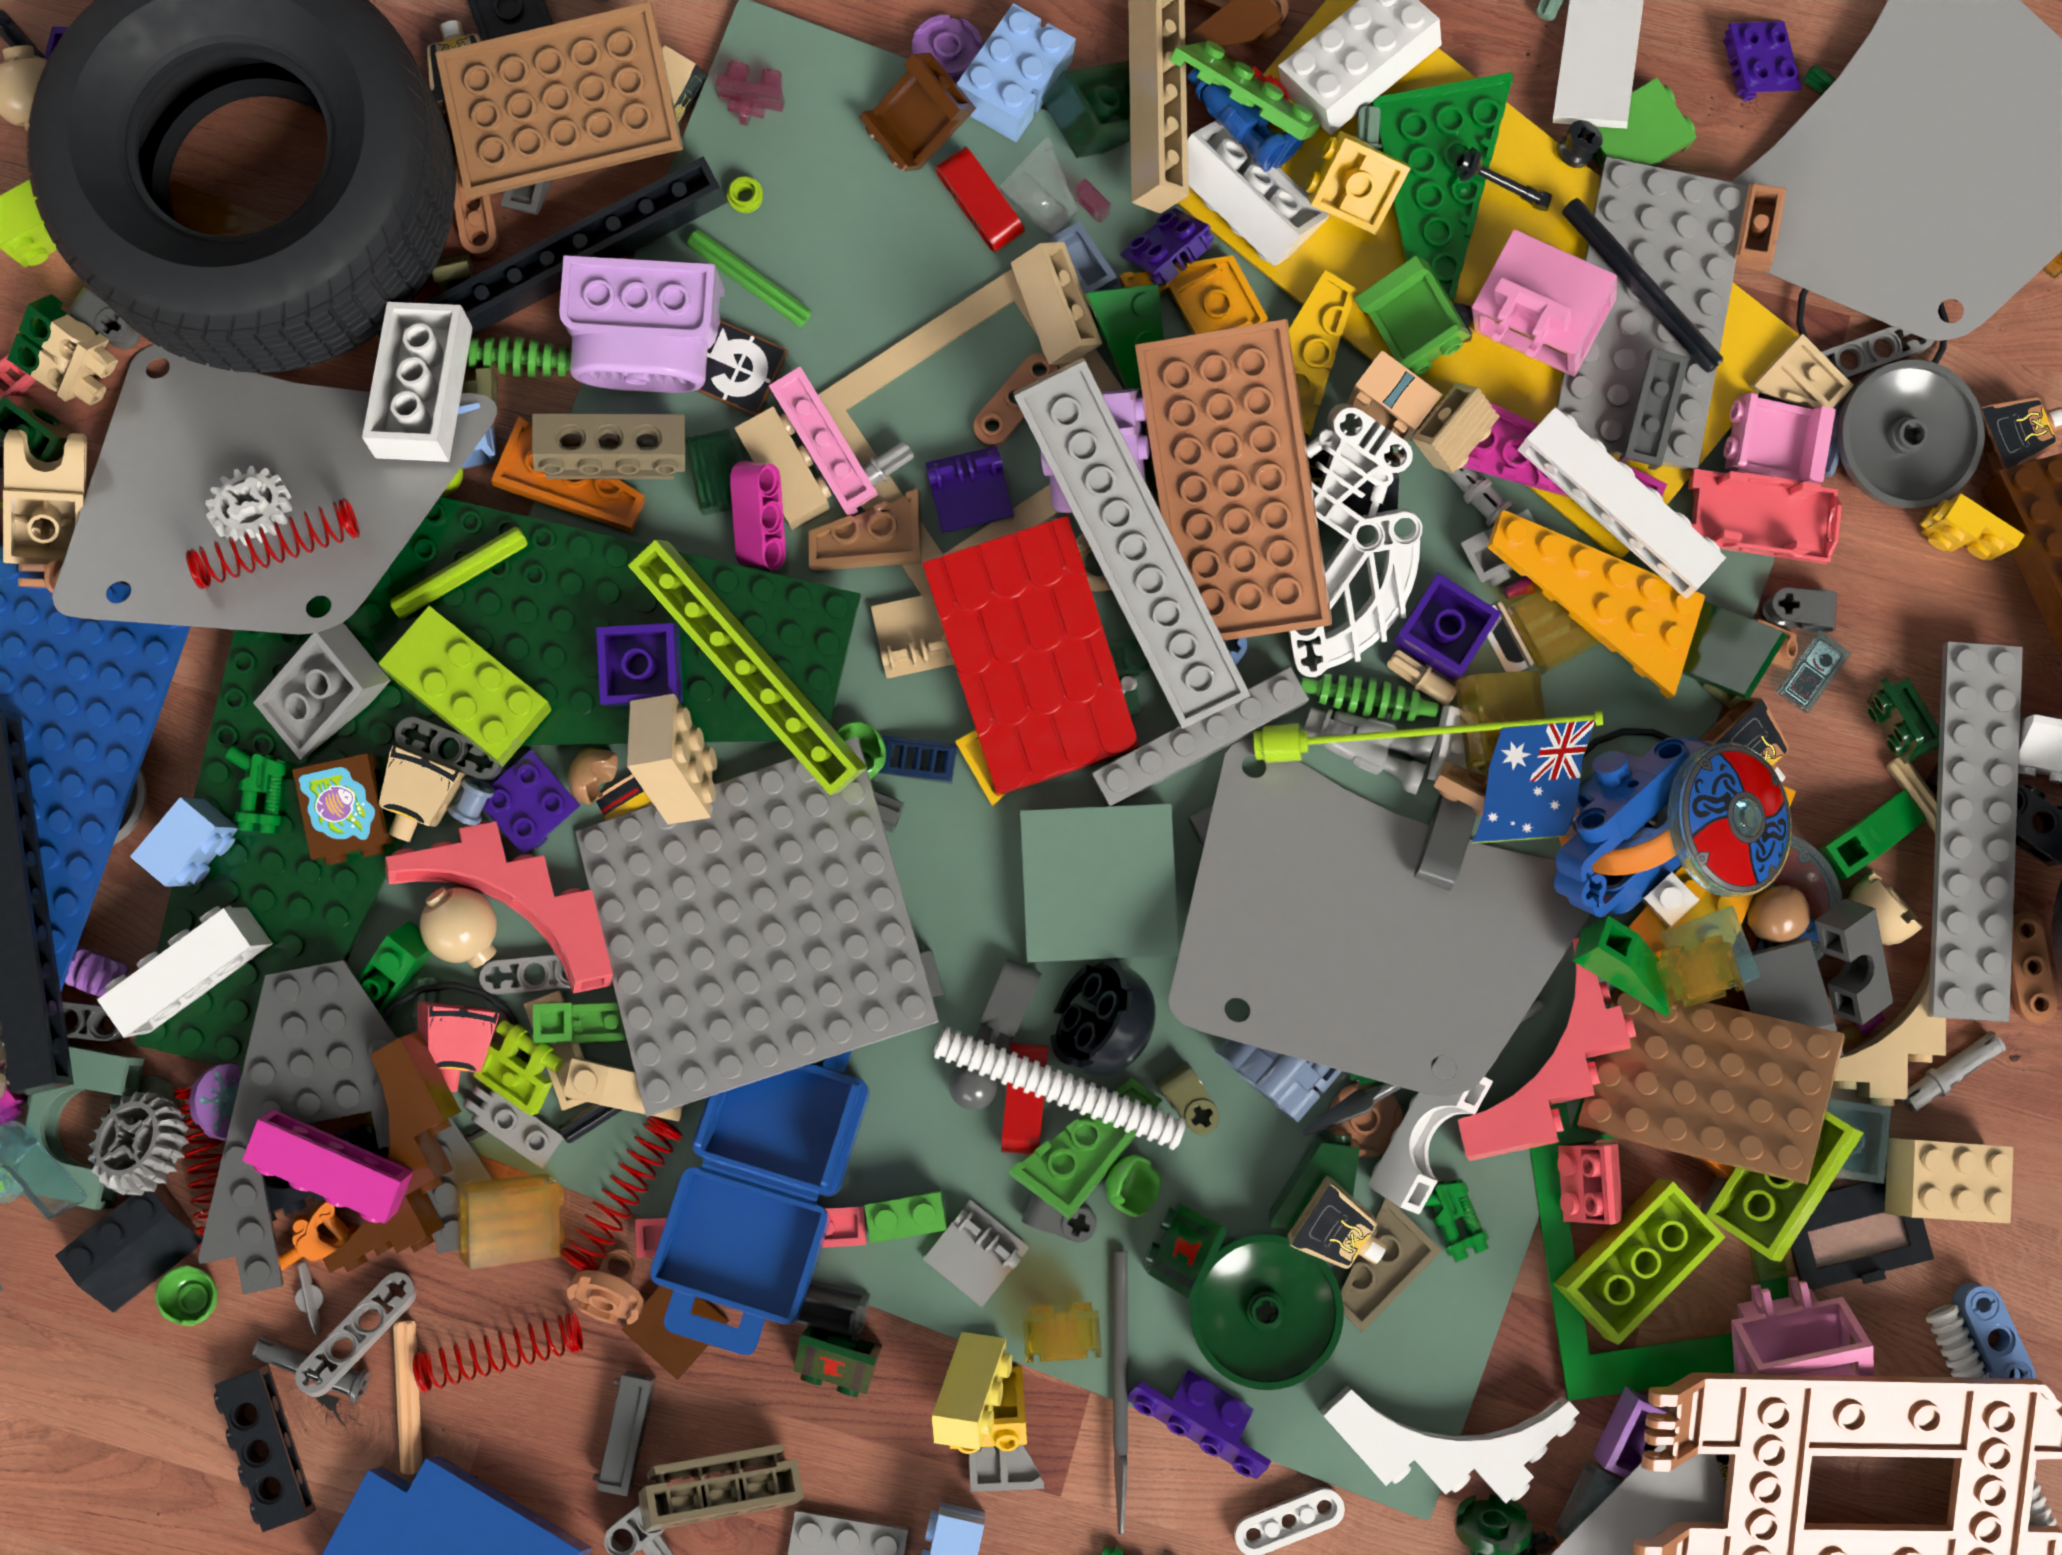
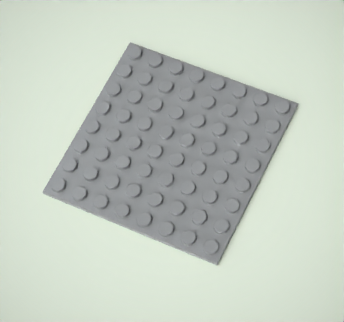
M858 737L846 740V744L866 765ZM795 757L715 784L716 800L711 802V818L668 825L657 808L652 805L575 831L589 889H592L613 971L612 981L646 1116L649 1117L940 1022L868 769L864 770L843 791L830 796Z

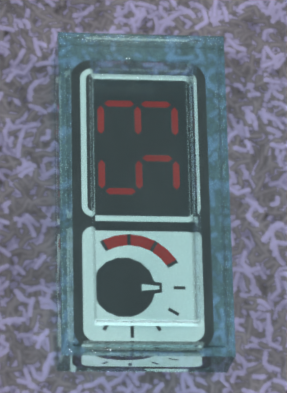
M1820 631L1778 687L1776 693L1804 713L1810 712L1851 652Z

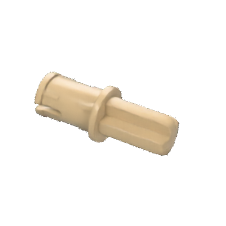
M1396 650L1387 662V668L1414 686L1413 690H1421L1441 703L1442 706H1448L1459 688L1454 687L1431 671L1432 666L1425 667L1401 650Z

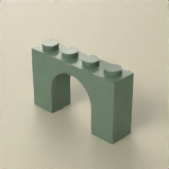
M68 1044L74 1085L28 1095L27 1103L29 1110L26 1124L20 1132L19 1141L21 1148L18 1162L14 1165L11 1174L13 1182L11 1193L94 1210L113 1209L117 1192L99 1182V1178L92 1173L94 1165L81 1163L66 1152L59 1136V1121L67 1103L75 1095L85 1090L119 1096H132L135 1091L138 1092L145 1059Z

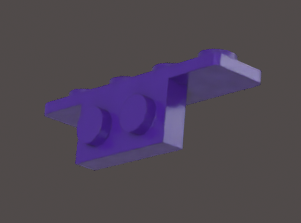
M1188 1369L1183 1374L1171 1399L1142 1381H1138L1128 1393V1401L1134 1405L1138 1412L1160 1420L1166 1424L1172 1433L1191 1439L1199 1444L1202 1451L1208 1455L1222 1458L1230 1463L1239 1474L1257 1479L1268 1469L1271 1463L1268 1458L1239 1441L1254 1409Z

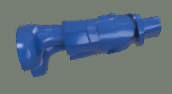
M1194 68L1189 73L1187 79L1196 87L1195 94L1204 103L1209 115L1220 121L1239 144H1244L1253 156L1254 162L1264 172H1268L1272 167L1275 169L1280 168L1304 144L1306 139L1300 141L1287 132L1280 134L1267 128L1269 121L1259 116V106L1249 107L1244 104L1241 105L1229 97L1230 89L1228 87L1219 86L1214 83L1209 85L1197 78L1200 72L1197 68Z

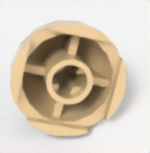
M1872 870L1855 885L1848 899L1876 908L1883 945L1901 943L1913 936L1924 926L1916 921L1918 917L1891 886L1885 888L1880 882L1883 878Z

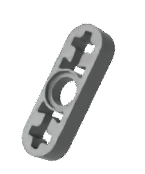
M416 717L405 718L399 722L395 729L396 742L404 750L475 778L490 780L498 776L502 770V767L489 757V760L494 762L491 769L484 768L482 773H480V765L465 760L468 754V744L473 745L469 753L484 757L486 754L464 736ZM416 725H419L418 732L433 738V731H438L431 741L430 753L425 752L429 745L421 741L414 740L412 745H409L410 738L405 735L406 730L414 729ZM446 738H454L459 744V752L453 759H444L439 753L440 743ZM465 760V767L460 766V764Z

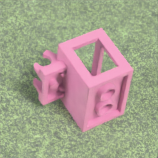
M1514 229L1472 306L1475 332L1575 377L1616 301L1617 275ZM1509 328H1511V329H1513V330H1516V331H1518V332H1520V333H1522V334H1524V335H1527V336L1533 338L1534 340H1532V339H1530V338H1528V337H1526V336H1523V335H1521V334H1519V333H1517V332H1515V331H1512V330H1510ZM1543 343L1546 344V345H1549V346H1551V347H1553V348H1555V349H1557V350H1560V351L1566 353L1567 355H1565V354H1563V353H1561V352H1558V351H1556V350H1554V349H1552V348H1550V347H1548V346H1545V345H1543Z
M1797 1276L1788 1278L1789 1297L1772 1300L1769 1289H1761V1285L1756 1284L1751 1286L1752 1301L1737 1304L1739 1319L1731 1320L1734 1373L1874 1376L1873 1345L1844 1297L1818 1302L1811 1288L1808 1289L1807 1282L1804 1280L1798 1282ZM1850 1334L1856 1344L1850 1345ZM1852 1362H1855L1856 1373L1851 1366Z

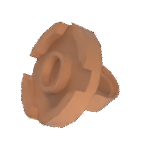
M622 1249L608 1252L598 1271H579L572 1277L567 1288V1297L569 1300L572 1298L579 1300L578 1309L594 1319L609 1324H616L618 1318L626 1319L627 1324L634 1323L639 1318L644 1301L639 1291L630 1285L636 1272L635 1258L631 1253ZM615 1260L623 1262L627 1266L628 1274L622 1277L614 1276L608 1270V1263Z

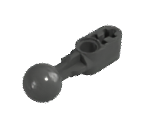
M1007 958L979 1023L981 1026L975 1037L977 1042L979 1039H983L985 1045L989 1046L990 1043L995 1044V1049L1000 1050L1003 1047L1006 1048L1007 1052L1042 975L1041 972ZM962 1065L961 1068L957 1067L949 1081V1091L953 1100L960 1107L967 1110H979L988 1106L996 1096L997 1079L995 1081L991 1080L990 1075L986 1073L984 1076H980L979 1071L975 1069L970 1072L967 1070L968 1066Z

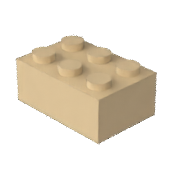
M675 694L630 701L627 767L668 825L711 818V802L716 800V790L712 781V770L717 768L716 754L714 749L709 748L704 742L701 729L696 728L691 721L689 710L686 707H682Z
M1888 1138L1885 1214L1912 1218L2011 1224L2013 1147Z

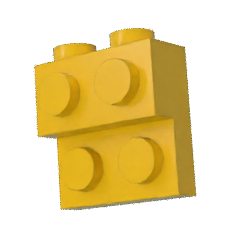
M1340 131L1337 138L1330 137L1326 142L1322 152V158L1326 160L1320 172L1314 170L1310 174L1305 185V191L1308 192L1306 198L1311 206L1376 235L1411 168L1408 164L1376 150L1373 145Z
M1959 494L1949 501L1944 499L1937 508L1932 506L1919 523L1923 527L1921 533L1929 538L1928 542L1941 551L1953 552L1967 545V550L1973 556L1983 560L1988 559L1989 561L2017 548L2025 536L1963 494Z
M1013 1366L1010 1377L1003 1378L1002 1401L1000 1406H994L993 1428L990 1435H984L981 1447L997 1446L1002 1451H1013L1019 1445L1027 1444L1022 1366ZM950 1446V1449H958L965 1454H972L978 1451L976 1449Z

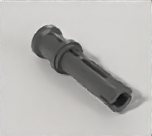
M262 1335L253 1349L252 1358L296 1374L298 1367L310 1354ZM322 1358L320 1360L326 1365L321 1371L315 1373L311 1370L306 1375L311 1381L316 1382L317 1386L323 1381L319 1375L327 1366L332 1372L337 1368L330 1361ZM350 1368L330 1390L350 1397V1402L357 1404L366 1391L371 1372L365 1369L359 1372Z

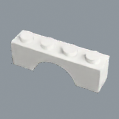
M1438 1056L1436 1061L1431 1064V1070L1437 1078L1449 1080L1455 1076L1456 1065L1451 1058ZM1484 1076L1480 1083L1471 1090L1446 1097L1418 1092L1410 1101L1409 1110L1402 1123L1393 1132L1390 1140L1391 1143L1382 1159L1374 1166L1372 1177L1367 1186L1400 1208L1420 1214L1438 1182L1431 1171L1428 1159V1150L1433 1134L1445 1120L1459 1114L1475 1115L1493 1081Z

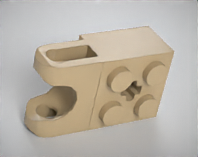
M8 429L4 439L3 563L48 564L51 560L64 561L87 494V437L84 434H69L64 445V455L57 461L44 462L36 459L30 453L27 434L24 431ZM40 518L49 519L52 522L51 527L43 526V521Z

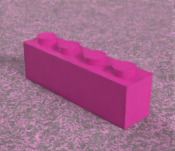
M274 1109L257 1119L242 1160L252 1165L254 1170L260 1174L267 1176L275 1175L289 1181V1185L294 1189L305 1192L311 1191L323 1196L324 1200L333 1206L348 1207L359 1212L360 1216L369 1222H382L384 1224L398 1212L414 1172L411 1169Z

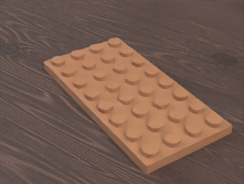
M1288 319L1135 345L1142 394L1145 400L1146 420L1160 511L1223 640L1332 625Z

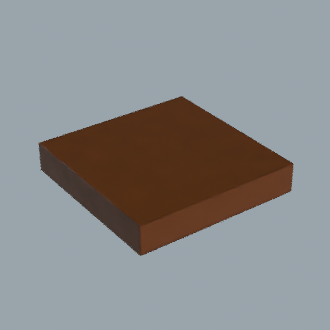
M659 1286L643 1304L639 1318L632 1324L626 1323L621 1330L674 1378L679 1380L709 1344L671 1333L665 1328L664 1318L673 1290ZM695 1297L690 1314L725 1325L728 1324L729 1320L707 1300Z

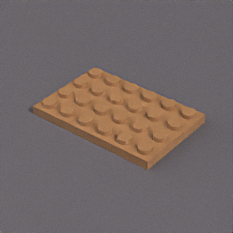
M650 1L435 52L464 193L468 199L683 149L654 8Z
M1616 988L1613 992L1612 1003L1609 1008L1621 1006L1623 1016L1631 1014L1636 1037L1629 1038L1631 1049L1596 1056L1595 1065L1600 1084L1593 1085L1594 1096L1584 1098L1577 1123L1578 1127L1808 1185L1845 1039L1844 1033L1679 996H1674L1669 1015L1664 1016Z

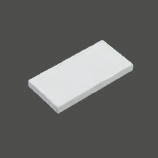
M1644 0L1569 1L1553 123L1572 125L1573 122L1583 120L1597 127L1627 129Z

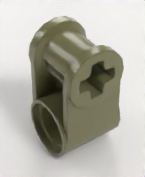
M1187 1061L1155 1082L1173 1110H1176L1179 1116L1185 1118L1187 1128L1193 1133L1205 1135L1216 1128L1219 1122L1217 1107L1206 1093L1204 1085ZM1197 1107L1202 1111L1209 1109L1212 1113L1208 1119L1210 1125L1206 1128L1202 1124L1195 1126L1192 1123V1119L1195 1117L1193 1110Z

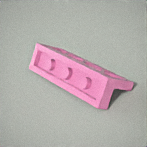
M800 366L770 384L769 387L848 516L854 517L859 514L857 507L874 498L878 493Z

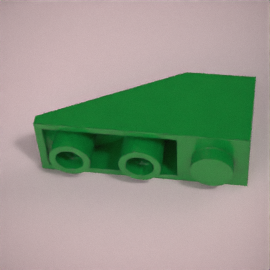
M1903 789L1814 848L1813 851L1834 881L1845 879L1877 859L1927 819L1908 791Z
M1606 916L1582 929L1572 959L1573 962L1664 1016L1669 1015L1678 982L1638 933L1610 916Z
M410 920L385 937L358 979L382 1015L391 1003L401 996L432 955L422 940L420 928Z

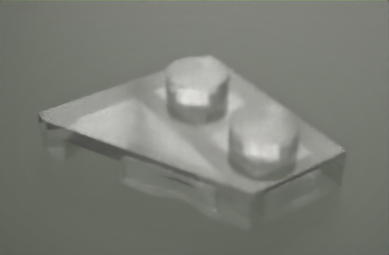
M1048 137L999 186L1001 194L1049 237L1059 233L1077 214L1076 203L1072 193L1069 192L1065 175L1059 166L1053 151L1052 142Z

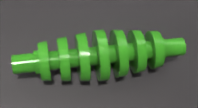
M516 336L514 349H511L510 337H501L499 348L496 347L495 337H486L484 346H481L480 338L476 337L470 340L467 361L469 362V367L476 369L479 367V362L483 361V367L491 368L492 370L494 369V363L498 362V372L503 375L508 374L509 365L513 364V377L519 378L523 376L524 365H528V377H537L539 366L543 367V377H552L553 368H558V376L560 377L567 376V372L570 371L571 353L569 352V347L560 345L559 353H554V344L549 342L545 343L544 352H540V342L535 339L530 340L529 350H525V337Z
M1325 673L1322 679L1319 678V680L1302 677L1300 683L1305 693L1315 694L1318 697V703L1326 705L1327 699L1330 697L1333 698L1332 707L1340 710L1343 700H1346V712L1355 714L1358 703H1362L1361 716L1366 718L1370 717L1373 706H1377L1375 717L1378 719L1385 718L1387 708L1391 709V720H1399L1403 711L1406 712V721H1414L1415 717L1419 715L1435 718L1438 711V703L1422 700L1418 691L1411 690L1409 697H1405V687L1397 685L1395 693L1390 694L1391 682L1385 680L1382 681L1380 691H1376L1377 678L1368 677L1365 689L1361 688L1362 676L1355 675L1350 686L1346 685L1347 675L1339 674L1336 683H1332V674Z

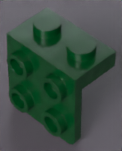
M1886 677L1878 680L1866 701L1868 704L1866 709L1873 723L1876 725L1880 724L1886 733L1885 740L1891 753L1896 757L1899 756L1905 765L1939 748L1940 728L1910 679L1907 678L1893 686Z

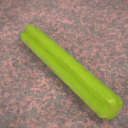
M513 527L397 595L390 601L393 611L399 618H405L518 552L528 544L524 533L520 528Z

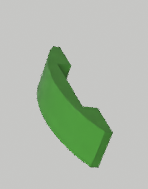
M572 1003L533 1004V1043L589 1044L627 1042L618 1003L573 1005Z

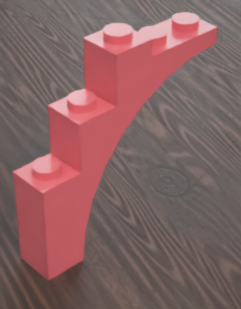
M481 820L480 824L476 826L466 824L464 828H459L458 843L455 844L443 841L433 844L429 849L419 851L401 849L394 852L392 856L385 857V871L389 885L409 882L452 884L481 892L506 904L524 917L550 944L565 970L573 994L611 985L613 971L592 889L582 891L579 888L568 889L561 892L559 896L554 897L544 855L534 857L531 854L515 857L512 862L506 863L497 821L487 823Z
M1579 938L1572 939V940H1573L1574 953H1575V950H1576V947H1577ZM1576 963L1575 999L1568 1025L1549 1060L1538 1074L1513 1096L1486 1111L1458 1119L1468 1161L1559 1142L1557 1132L1564 1131L1559 1109L1551 1110L1550 1105L1594 1096L1593 1085L1600 1084L1595 1061L1587 1063L1586 1058L1631 1049L1629 1038L1636 1037L1631 1014L1623 1016L1621 1006L1605 1008L1606 1004L1612 1003L1607 981L1599 983L1597 975Z

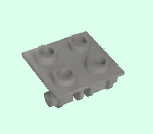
M970 1199L923 1260L980 1307H983L1011 1270L1018 1265L1022 1256L1030 1247Z

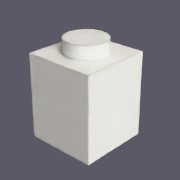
M1673 872L1643 899L1648 908L1668 928L1672 927L1699 901Z

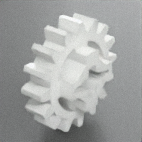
M249 466L247 474H241L238 468L235 469L234 478L230 480L222 476L220 480L223 486L210 489L215 499L206 500L205 503L210 510L206 516L220 537L226 536L228 541L229 536L233 537L235 542L240 538L244 546H248L243 535L244 531L248 533L250 540L256 537L260 543H263L258 530L259 526L263 528L264 533L269 532L276 536L277 533L273 522L276 521L278 524L286 525L288 520L283 513L292 511V506L288 501L292 498L280 476L278 474L272 476L268 468H264L258 474L254 466ZM269 493L272 494L271 503L267 502Z

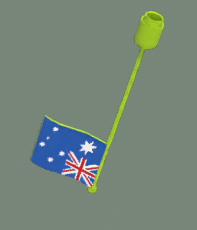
M1596 710L1594 715L1308 737V731L1301 730L1299 723L1263 726V730H1254V750L1256 760H1265L1266 763L1302 760L1303 753L1309 752V745L1501 730L1489 766L1483 815L1472 843L1565 837L1571 827L1577 808L1583 757L1594 724L1595 726L1603 725L1602 710Z

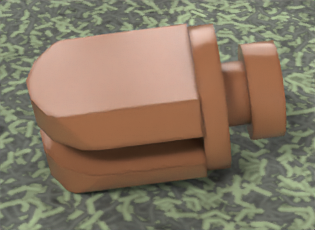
M51 560L48 564L19 563L20 572L42 573L45 579L18 578V586L46 588L53 593L64 561Z

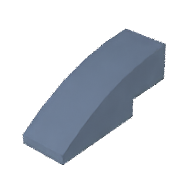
M1080 221L1048 239V243L1065 242L1083 293L1121 288L1118 284V277ZM1088 305V306H1089V309H1090V311H1091L1092 317H1093V319H1094V322H1095V324H1096V323H1098L1097 320H1096V317H1095V315H1094V313H1093V311H1092L1091 306Z

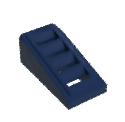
M884 736L886 761L878 772L879 774L952 784L958 749L957 745ZM893 746L901 747L898 767H890ZM908 748L915 749L912 769L905 768ZM923 750L930 751L927 771L920 770ZM937 752L944 753L941 773L934 772Z

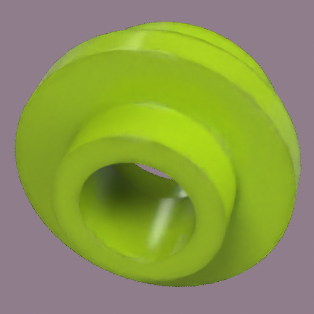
M748 176L734 179L729 184L726 194L729 205L739 213H751L757 210L762 204L764 197L760 183ZM749 191L752 193V197L748 201H742L739 199L741 192Z

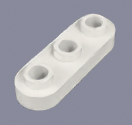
M1328 1487L1316 1488L1243 1517L1234 1529L1235 1542L1240 1551L1246 1555L1266 1554L1336 1526L1344 1516V1502L1335 1490ZM1322 1500H1328L1331 1504L1330 1509L1325 1513L1317 1510V1505ZM1286 1514L1295 1516V1522L1290 1527L1282 1525V1518ZM1250 1528H1257L1260 1531L1258 1539L1251 1541L1246 1538L1247 1531Z

